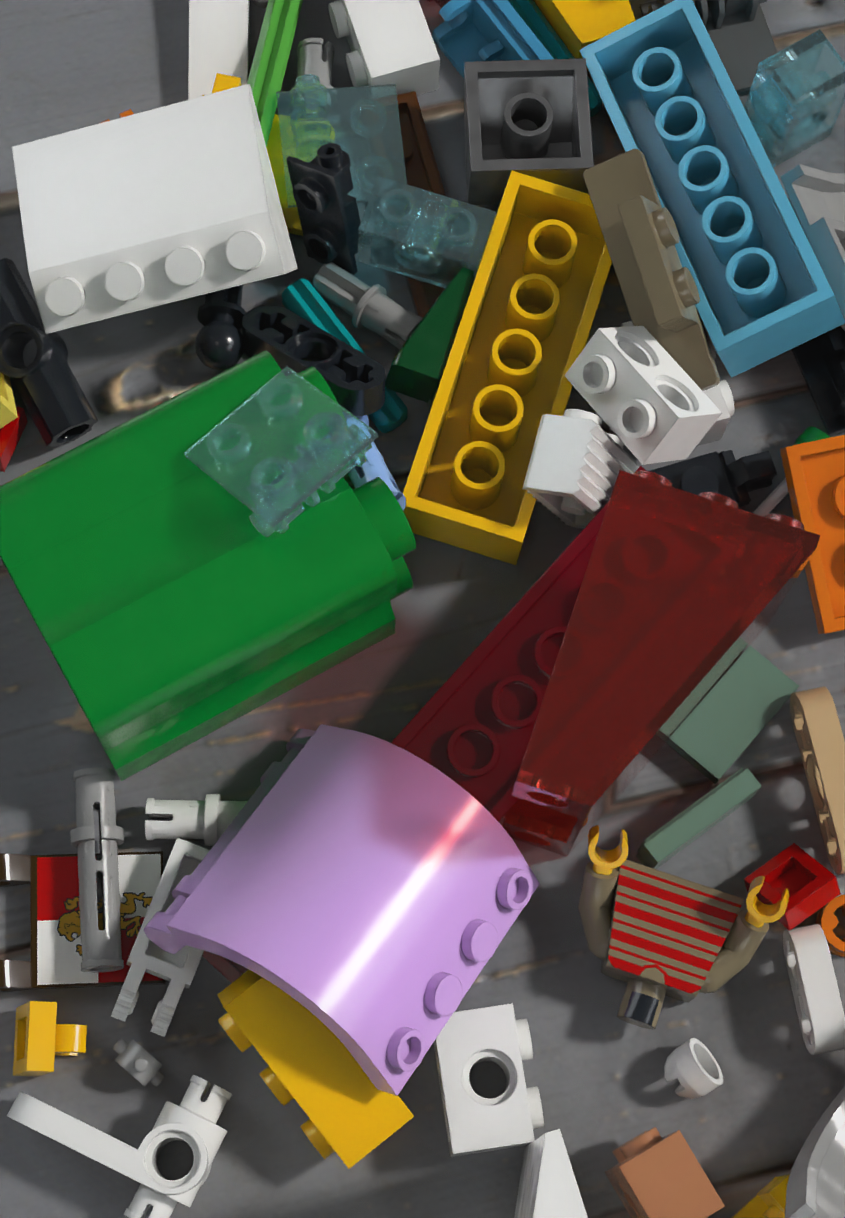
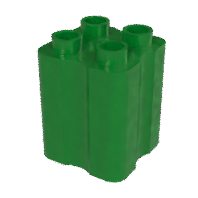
M265 350L0 486V558L121 781L395 634L396 618L390 601L414 587L411 574L403 556L416 549V541L401 506L381 478L376 477L353 490L349 486L351 479L348 475V468L337 446L338 443L350 437L349 428L333 392L314 366L287 379L272 355Z

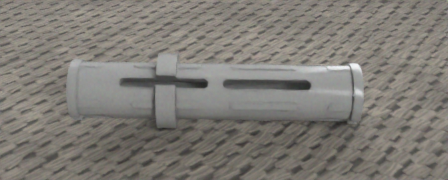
M110 768L80 769L73 774L76 788L77 828L70 831V845L77 848L82 944L81 971L92 973L117 971L124 968L121 950V900L119 894L117 846L124 842L123 828L116 826L115 770ZM93 811H97L99 817V861L95 858ZM96 878L101 879L103 930L98 928Z

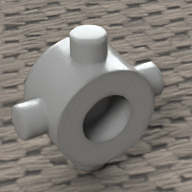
M120 1039L115 1044L113 1049L119 1054L115 1061L142 1085L146 1086L150 1081L156 1087L162 1082L164 1075L159 1070L163 1065L134 1039L129 1044L123 1039Z

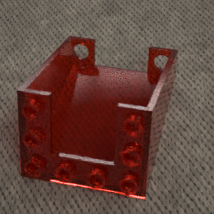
M619 470L513 789L512 796L520 799L508 810L502 826L510 837L568 857L587 835L590 828L600 820L664 746L674 731L766 628L816 550L820 535L804 530L805 527L800 521L786 515L767 514L763 517L738 509V504L734 500L718 493L702 492L699 495H695L674 488L670 480L654 472L635 471L631 474Z

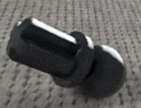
M243 285L206 294L205 303L198 309L197 318L204 327L197 334L195 350L199 360L211 369H229L236 365L243 355L244 340L241 332L238 330L242 328V319L246 314V311L241 307Z

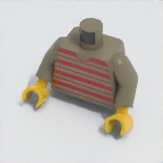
M595 825L589 830L588 855L591 861L586 865L578 909L589 950L596 957L602 959L601 973L627 982L617 1014L619 1019L627 1023L654 1030L657 1026L665 996L689 1003L699 992L704 994L715 993L749 964L769 930V923L779 920L785 914L789 899L787 888L783 891L779 902L773 905L764 904L757 898L756 894L759 893L763 886L765 876L756 877L751 882L746 899L747 909L741 910L743 898L627 860L628 839L624 829H621L619 845L612 850H603L596 845L599 837V825Z

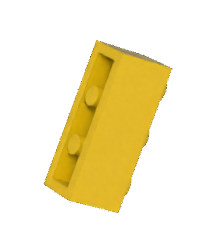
M248 970L217 994L224 1009L227 1011L226 1014L218 1019L219 1024L242 1053L252 1045L269 1065L259 1075L283 1106L293 1099L300 1105L309 1117L300 1127L324 1159L336 1152L348 1169H350L414 1117L399 1096L378 1090L348 1049L326 1025L298 1001L260 975Z

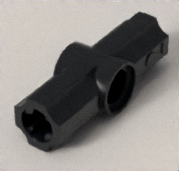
M3 258L0 260V372L9 376L13 381L46 446L56 448L64 443L75 441L91 431L92 426L98 422V419L67 363L68 350L65 341L55 332L45 333L39 309L16 265L11 259ZM34 339L37 346L36 357L26 367L23 360V351L26 344Z

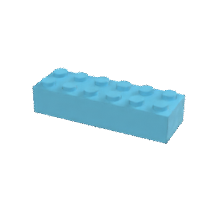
M674 0L580 49L582 57L586 58V66L625 152L632 149H638L643 152L662 208L666 207L673 217L680 240L679 243L675 244L682 268H688L699 292L700 302L695 304L715 350L731 378L845 324L835 295L693 1Z

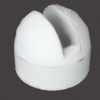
M696 1038L689 1039L667 1057L664 1066L665 1079L667 1082L675 1079L679 1080L680 1085L675 1090L679 1097L698 1098L723 1084V1075L716 1059L708 1048Z

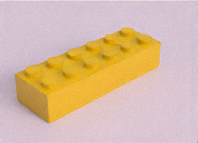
M511 170L403 491L406 498V506L403 512L414 534L513 565L517 564L537 498L532 497V494L527 493L528 491L522 488L540 420L544 414L564 416L573 385L564 375L587 344L612 266V260L589 194Z

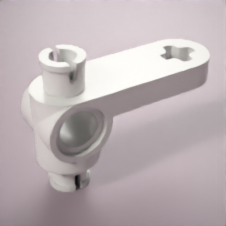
M192 1075L191 1083L180 1105L178 1106L166 1101L152 1131L143 1139L139 1149L22 1091H19L7 1116L141 1183L129 1208H126L123 1215L129 1218H145L149 1208L153 1206L149 1218H170L177 1202L191 1207L199 1188L209 1176L212 1162L227 1133V1130L216 1125L227 1100H230L232 1093L214 1084L207 1100L203 1102L211 1084L205 1079ZM171 1141H185L193 1151V1166L183 1178L167 1180L158 1170V1154L162 1147Z

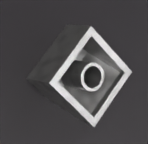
M586 58L465 62L464 126L468 205L500 204L511 170L589 194L583 173L586 169L593 167L594 163Z

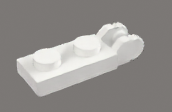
M180 838L176 839L126 965L131 967L111 1017L126 1021L127 1016L132 1014L140 995L138 989L144 973L152 974L170 981L164 998L158 1002L151 1019L153 1026L150 1032L165 1037L184 987L189 989L204 950L186 945L175 954L168 953L155 945L147 937L144 928L156 912H166L175 900L172 896V891L185 875L191 876L210 850Z

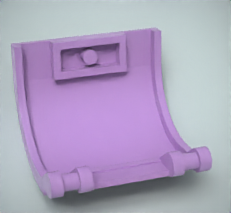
M323 724L316 731L300 728L286 744L288 753L281 762L275 761L271 763L260 778L261 785L198 867L191 876L185 875L172 891V896L175 899L166 912H156L145 926L144 932L155 945L168 953L175 954L188 945L227 958L268 980L298 1001L326 1025L344 1044L378 1090L398 1096L540 883L513 839L496 818L470 793L440 770L414 754L366 733Z

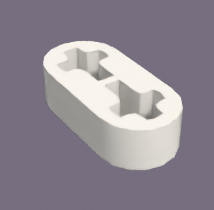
M819 924L796 927L790 931L785 929L783 932L784 956L806 1048L811 1055L844 1050L845 1015L824 931Z

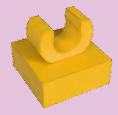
M29 1001L17 1007L13 1076L40 1077L54 1072L55 1056H78V1053H86L87 1025L56 1024L57 1002Z

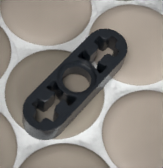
M261 306L248 311L242 319V336L244 340V353L251 358L265 350L268 351L287 379L314 366L329 385L343 414L351 416L369 415L378 411L384 405L386 373L384 367L377 361L286 308ZM307 358H319V359H324V360H322V361H304V360H302V359H307Z

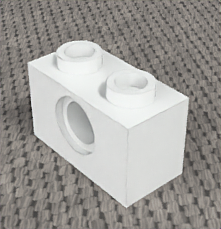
M513 1003L454 1012L433 1042L450 1157L529 1145L535 1141L533 1129L544 1127V1118L538 1087L526 1088L522 1060L533 1059L531 1035L527 1019L515 1020ZM489 1061L496 1063L503 1069L507 1085L502 1095L496 1098H484L473 1091L469 1082L470 1069L477 1063Z

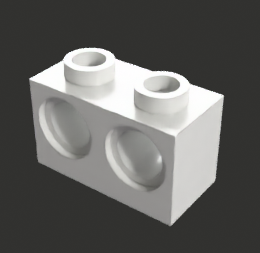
M644 326L598 328L564 375L642 465L687 459L722 414L718 407Z

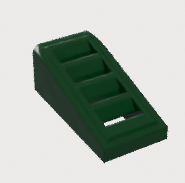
M462 267L441 293L394 357L385 381L386 388L428 403L429 399H433L476 277L473 275V270Z

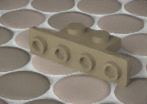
M632 149L586 169L583 177L633 326H644L702 391L717 386L720 383V376L695 304L700 302L699 292L688 268H682L675 244L680 241L676 224L669 210L661 206L643 152L638 149Z

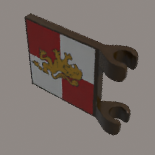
M163 851L118 853L119 894L121 900V950L124 968L117 971L96 973L81 971L82 944L78 854L21 855L0 853V887L30 884L31 961L0 960V992L123 986L131 967L126 965L163 874ZM95 853V858L98 861L100 860V853ZM96 878L98 928L103 930L101 879ZM145 972L140 985H164L165 980Z

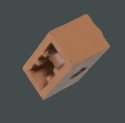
M654 1127L612 1151L619 1163L605 1171V1174L631 1218H707L725 1207L680 1130L661 1137L657 1128Z

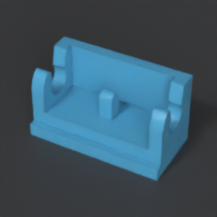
M450 0L438 12L445 21L433 30L432 38L463 79L465 62L554 59L508 0Z

